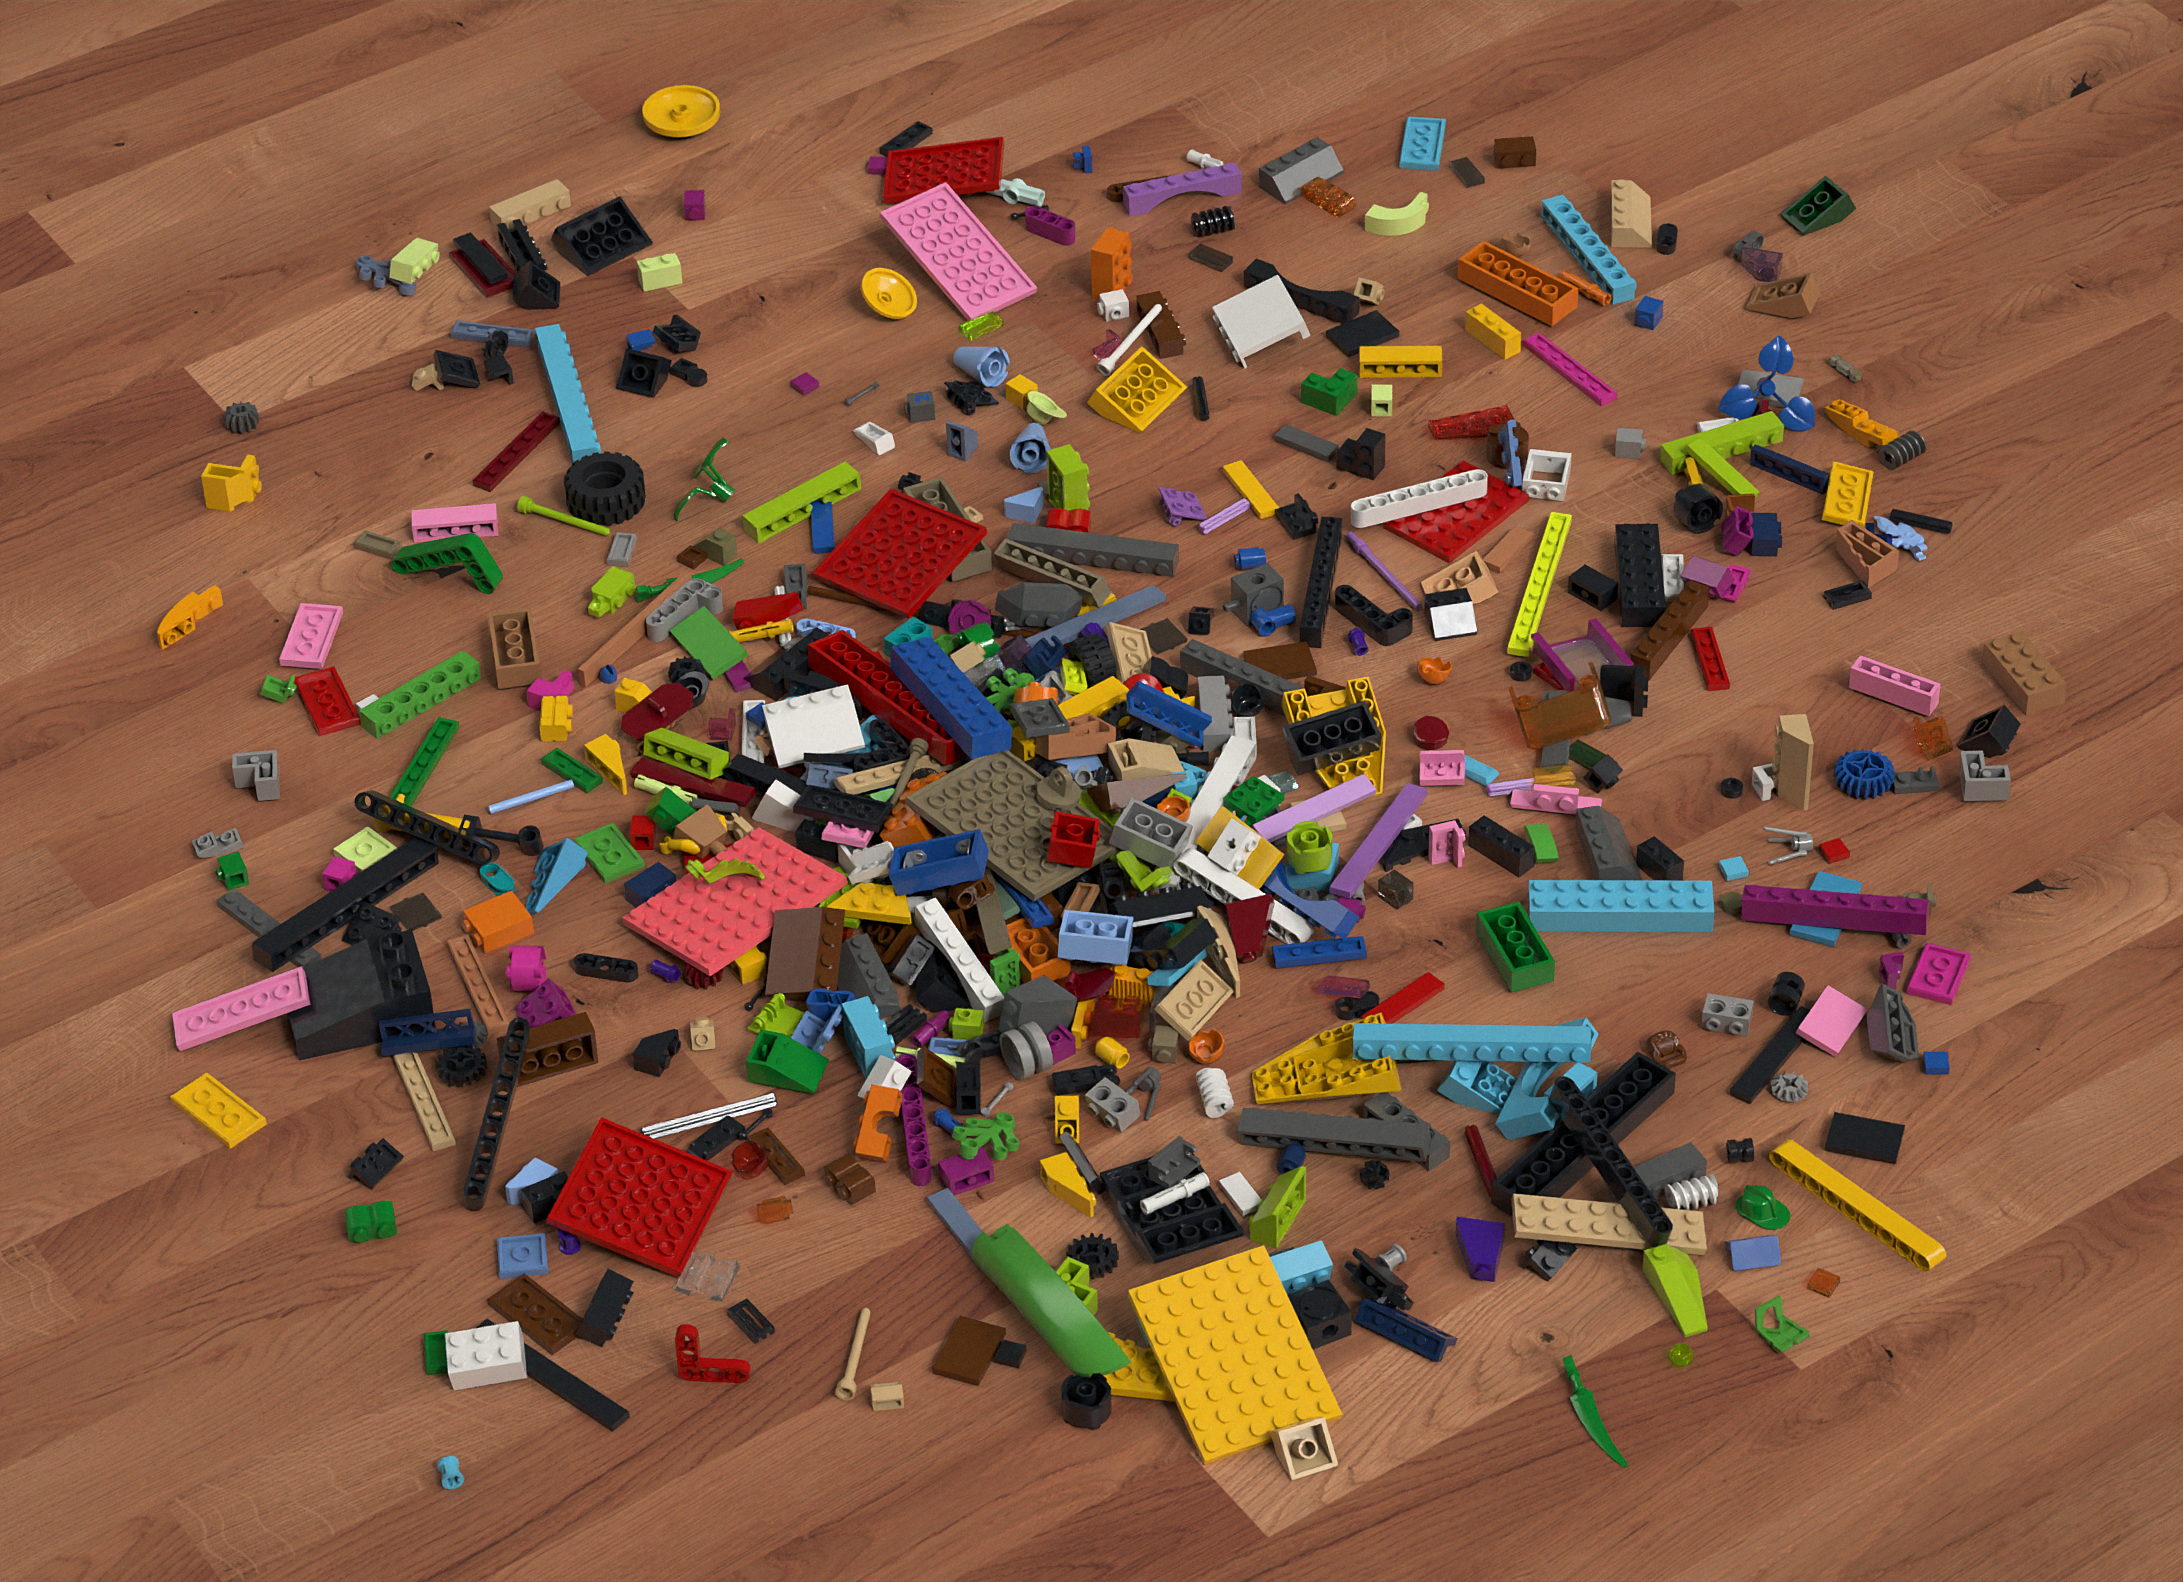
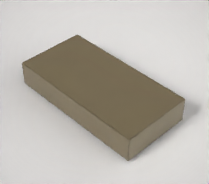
M364 531L354 542L355 549L392 559L402 547L401 541L369 531Z

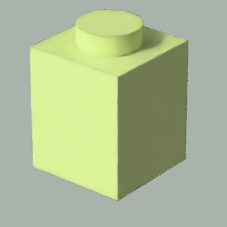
M1372 385L1371 416L1392 417V385Z

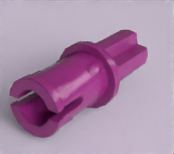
M944 1010L931 1021H925L924 1026L911 1035L913 1044L921 1048L931 1037H937L939 1030L949 1022L951 1015Z

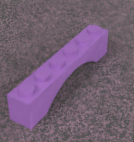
M1227 163L1184 174L1123 186V206L1129 217L1149 213L1162 201L1184 192L1208 191L1223 197L1242 193V173L1236 163Z

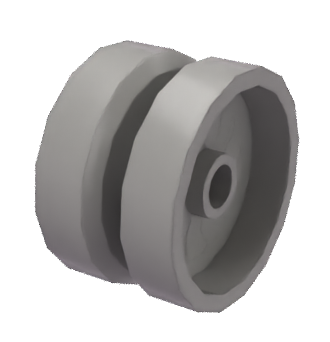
M1030 1021L1019 1026L1018 1030L1013 1028L1000 1034L999 1040L1003 1058L1016 1079L1022 1081L1033 1076L1034 1071L1041 1073L1052 1068L1053 1055L1049 1042L1036 1022Z

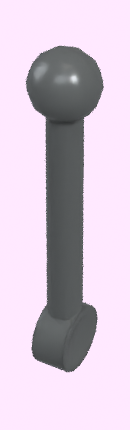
M874 382L870 387L852 398H846L845 404L847 406L852 405L856 399L871 390L877 389L879 384Z

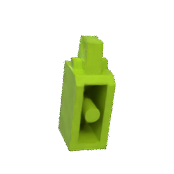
M612 566L591 588L593 601L588 606V613L598 618L605 613L612 615L634 594L636 590L634 574Z

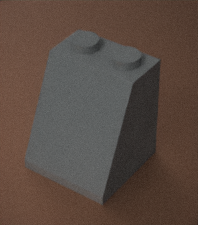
M1045 975L1006 991L998 1031L1004 1033L1013 1028L1018 1030L1019 1026L1030 1021L1036 1022L1045 1036L1057 1030L1060 1024L1071 1031L1077 997Z

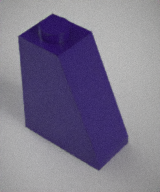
M1464 1217L1456 1218V1239L1471 1279L1495 1282L1504 1243L1505 1223Z

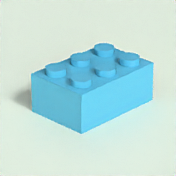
M868 996L842 1003L844 1038L865 1079H867L880 1055L896 1061L892 1049L895 1048V1043L892 1035L887 1034L885 1021L879 1018L876 1004L872 1005Z

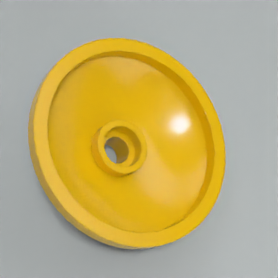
M875 268L869 270L861 280L862 295L867 304L878 314L887 318L903 319L910 316L917 305L916 293L912 285L899 273L886 268Z

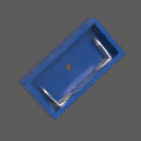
M980 829L895 847L888 875L897 896L911 895L923 890H934L947 885L953 886L966 881H976L984 877L989 849Z

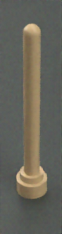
M868 1308L861 1310L845 1376L837 1383L835 1394L841 1400L849 1401L855 1397L857 1387L854 1377L871 1314Z

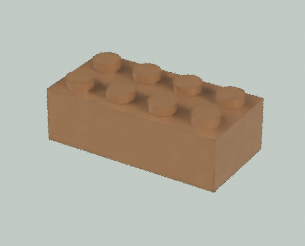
M531 608L488 613L498 689L532 685L537 678L541 679Z
M2023 631L1984 643L1983 665L2026 716L2065 703L2067 683Z

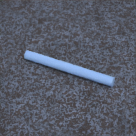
M572 780L561 782L489 805L488 811L490 814H494L572 789L574 784Z

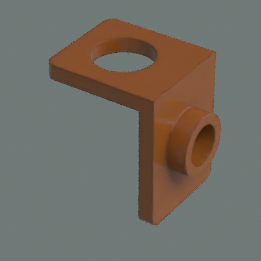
M1753 493L1726 495V517L1729 516L1736 506L1753 512L1755 495Z

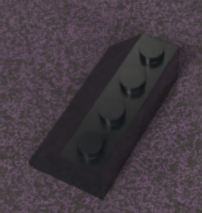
M817 627L800 632L743 679L750 682V686L774 701H778L788 693L785 691L783 678L786 672L789 671L807 677L810 671H814L808 666V644L822 639L829 634Z
M1365 700L1283 726L1288 755L1298 776L1380 750L1382 735Z
M1194 883L1181 884V889L1173 891L1172 886L1158 889L1159 893L1152 895L1150 891L1138 892L1136 898L1129 899L1128 895L1117 896L1114 902H1109L1110 914L1133 917V927L1196 916L1198 906H1203L1210 910L1211 907L1202 886L1194 887Z

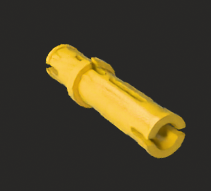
M788 619L774 623L768 621L765 625L728 632L741 643L765 637L775 638V635L794 632L792 620Z

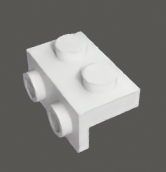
M891 842L852 854L851 857L856 868L848 876L851 884L858 882L868 883L875 877L885 878L889 876L888 873L894 852Z

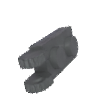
M805 564L784 565L786 593L797 592L799 598L801 597L803 609H807L806 597H808Z

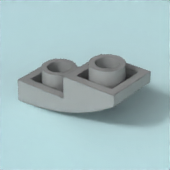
M236 827L216 837L211 831L192 840L199 858L220 856L244 847Z

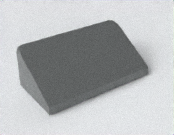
M1569 733L1543 738L1541 767L1550 775H1555L1568 766L1571 736Z

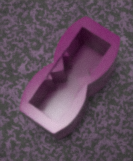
M1739 506L1733 509L1721 525V531L1724 535L1722 538L1724 550L1737 556L1754 536L1751 527L1753 522L1750 511Z

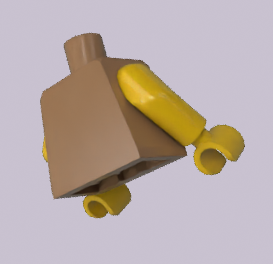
M707 804L676 825L673 839L667 836L664 838L665 843H659L661 852L669 854L673 850H680L695 854L699 858H704L711 852L716 856L718 853L728 850L723 845L727 835L725 817L714 813Z

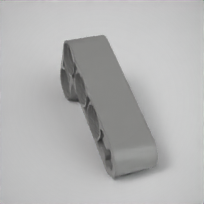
M694 578L689 580L646 618L648 639L652 642L663 641L671 634L670 629L703 606L712 615L721 613L723 611L722 590L702 579Z

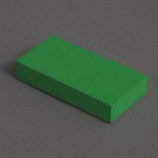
M448 1330L424 1333L427 1375L448 1373L445 1338Z

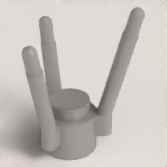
M1082 765L1081 769L1075 774L1076 784L1084 790L1091 786H1097L1098 784L1093 780L1092 773Z
M1763 827L1764 831L1792 835V838H1768L1767 841L1792 843V849L1797 850V852L1768 861L1769 865L1798 856H1807V851H1812L1813 838L1811 833H1807V831L1798 832L1775 827Z

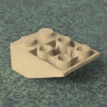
M1130 738L1108 743L1109 765L1117 781L1170 775V773L1184 771L1173 747L1170 745Z

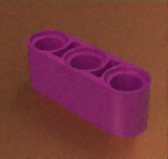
M1037 206L1025 209V229L1028 232L1064 246L1075 243V222L1073 220Z

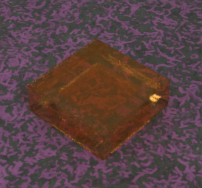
M1818 1268L1808 1282L1807 1289L1830 1298L1840 1283V1276Z

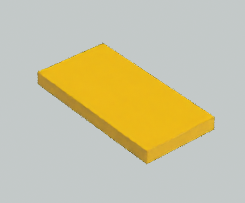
M1833 461L1822 520L1840 525H1845L1853 520L1864 528L1874 472Z
M1221 806L1195 842L1210 853L1231 818L1256 834L1258 833L1227 808ZM1261 836L1257 847L1252 851L1244 868L1240 870L1237 876L1259 890L1285 854Z
M207 1072L170 1096L171 1103L229 1149L267 1125L265 1117Z

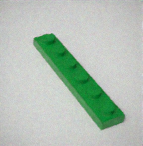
M438 717L390 795V798L396 799L399 794H403L405 796L404 804L412 807L457 733L459 721Z

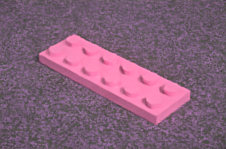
M298 967L172 1013L176 1046L179 1051L310 1005L306 974L303 967Z

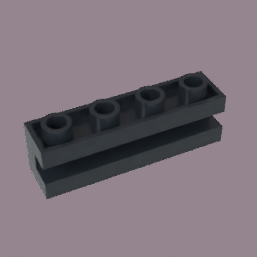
M520 219L512 220L513 229L509 230L505 223L497 224L499 242L516 273L529 261L544 271L548 270L546 260L541 258L540 249L535 247L533 237L529 236L527 226H523Z

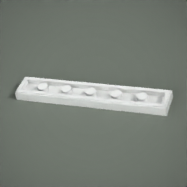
M765 700L743 701L742 755L764 763L765 754L754 740L756 736L765 734V727L760 729L746 719V712L761 702L765 704Z

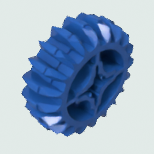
M1863 748L1861 751L1853 749L1852 753L1846 751L1845 755L1840 756L1839 760L1836 761L1834 769L1836 785L1841 788V792H1847L1848 796L1864 797L1865 800L1867 797L1875 799L1876 795L1883 796L1884 792H1889L1894 782L1895 770L1892 761L1888 760L1886 755L1881 756L1880 751L1874 753L1872 749L1869 751H1865Z

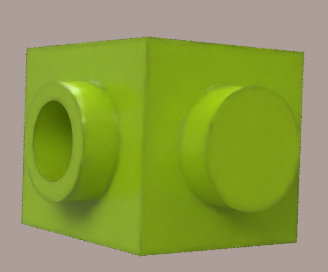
M956 1008L954 1017L949 1019V1031H953V1039L971 1040L974 1037L983 1035L984 1011Z

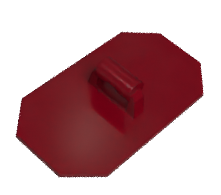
M680 683L661 685L622 716L621 730L635 740H643L644 734L660 728L665 729L692 708L694 693Z
M1107 968L1082 974L1070 971L1068 977L1056 979L1054 982L1076 996V1003L1096 999L1109 991L1116 972Z

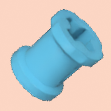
M455 1456L441 1458L437 1466L438 1471L442 1473L441 1482L443 1487L446 1489L460 1487L464 1482V1476L459 1472L458 1458Z

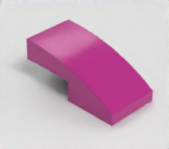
M1730 564L1729 569L1735 580L1723 599L1736 602L1749 580L1751 570Z

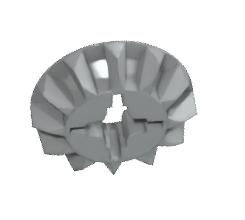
M1784 1071L1782 1075H1775L1774 1080H1771V1092L1782 1101H1799L1808 1094V1081L1804 1080L1803 1075L1796 1076L1795 1072L1787 1074Z

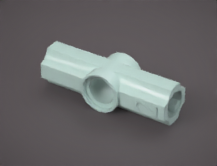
M1017 178L1012 181L1001 179L1000 190L985 191L1003 197L1010 204H1016L1020 201L1040 207L1045 198V191L1027 186L1024 181Z

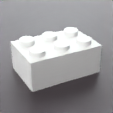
M518 1321L445 1334L448 1375L453 1390L527 1378L524 1338Z

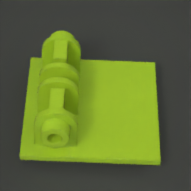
M782 993L774 994L772 1000L761 1009V1013L753 1018V1022L747 1030L759 1034L760 1029L783 1033L791 1038L805 1012L785 1005V996Z

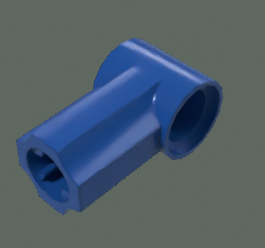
M1291 604L1270 611L1259 608L1250 615V622L1259 634L1264 637L1271 635L1277 627L1296 621V614Z

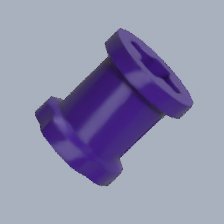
M557 1229L558 1236L561 1239L559 1250L566 1255L577 1253L581 1248V1243L577 1239L578 1236L562 1229Z

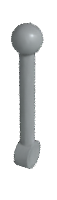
M1011 1082L1005 1083L1004 1089L990 1105L981 1109L983 1117H989L990 1110L1008 1091L1013 1089Z

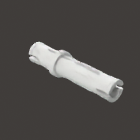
M1204 1172L1187 1180L1182 1179L1175 1186L1141 1200V1209L1144 1214L1148 1215L1179 1199L1191 1197L1192 1193L1210 1186V1181Z

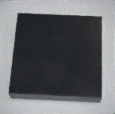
M435 350L433 357L440 380L478 388L480 381L473 358Z

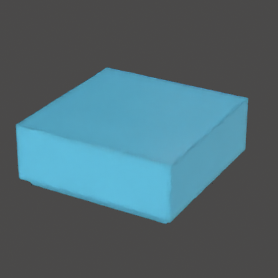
M1741 856L1719 861V867L1726 881L1748 877L1749 871Z

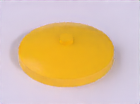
M691 85L671 86L661 89L647 98L642 109L643 120L648 128L661 135L670 137L693 136L710 129L716 124L720 117V103L712 92L704 88Z

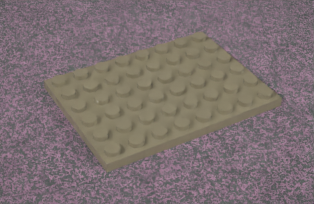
M1008 750L975 758L906 797L905 804L947 836L980 829L989 849L986 866L1033 902L1090 869L1047 861L1051 832H1049L1051 822L1053 823L1055 811L1099 818L1081 804L1067 811H1061L1062 808L1052 810L1043 806L1037 800L1036 790L1038 782L1045 777ZM1101 819L1098 831H1101L1100 838L1096 843L1092 867L1122 850L1109 844L1113 828Z

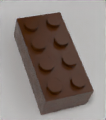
M586 1012L530 1028V1041L517 1087L599 1063L595 1029ZM519 1031V1032H515V1033H517V1034H522V1033H524V1032H523V1031ZM506 1035L497 1038L499 1059ZM510 1051L509 1053H511V1054H517V1053H519V1052H517V1051ZM506 1071V1072H504V1074H512V1073H513V1072H511V1071Z

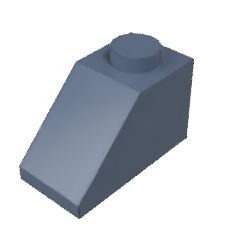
M951 421L946 422L948 456L966 461L978 448V432Z

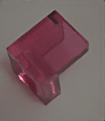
M1110 328L1107 329L1106 342L1093 348V355L1100 361L1106 357L1109 358L1121 344V337Z
M730 708L727 719L710 717L708 723L710 740L732 741L736 726L735 708Z

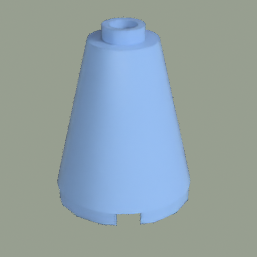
M962 346L954 353L955 365L986 387H997L1007 376L1006 366L1009 365L1010 361L1004 349L999 347Z
M1028 424L1010 448V460L1017 469L1020 468L1025 473H1038L1047 467V451L1051 450L1044 428L1040 424Z

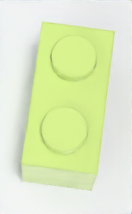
M676 253L637 261L638 280L644 292L682 284L681 264Z

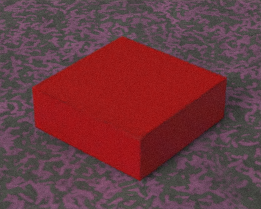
M1840 838L1819 844V851L1829 864L1850 858V851Z

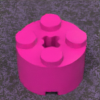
M515 945L509 947L511 965H507L506 977L510 979V990L533 992L546 981L547 967H544L543 961L546 960L545 947L535 945Z

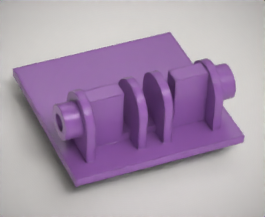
M1158 488L1161 494L1159 503L1162 505L1163 511L1171 525L1178 526L1183 517L1199 520L1208 519L1196 494L1190 491H1177L1172 488Z

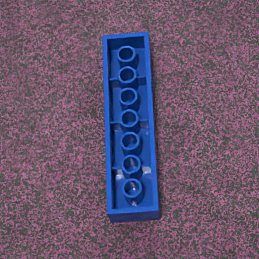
M923 637L919 640L891 646L890 669L970 759L1011 749L1012 726L931 637Z

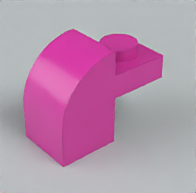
M564 670L553 683L537 678L527 690L528 707L541 711L543 696H553L554 698L556 696H567L569 701V694L574 689L572 672Z

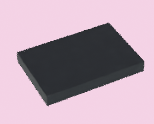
M1375 310L1327 330L1326 337L1346 356L1351 357L1359 353V346H1377L1399 337V330Z
M1834 1112L1825 1151L1896 1164L1905 1125Z

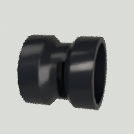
M1744 1138L1742 1141H1736L1735 1139L1727 1140L1726 1150L1729 1163H1737L1739 1160H1744L1745 1162L1754 1161L1752 1138Z

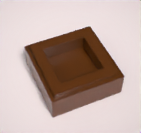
M691 545L677 556V562L693 570L707 559L706 552Z

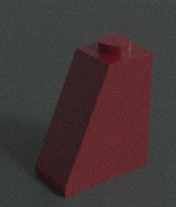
M1271 893L1226 904L1236 956L1240 962H1254L1263 955L1275 905Z

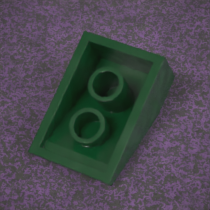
M1824 176L1784 210L1781 216L1803 235L1843 221L1856 210V207L1848 193L1830 178Z

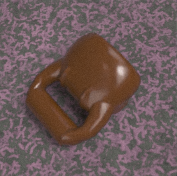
M1660 1031L1650 1036L1646 1041L1647 1049L1652 1053L1654 1061L1668 1069L1684 1064L1687 1060L1686 1050L1672 1031ZM1675 1052H1679L1681 1054L1664 1061L1660 1060V1057L1663 1058L1664 1056L1674 1054Z

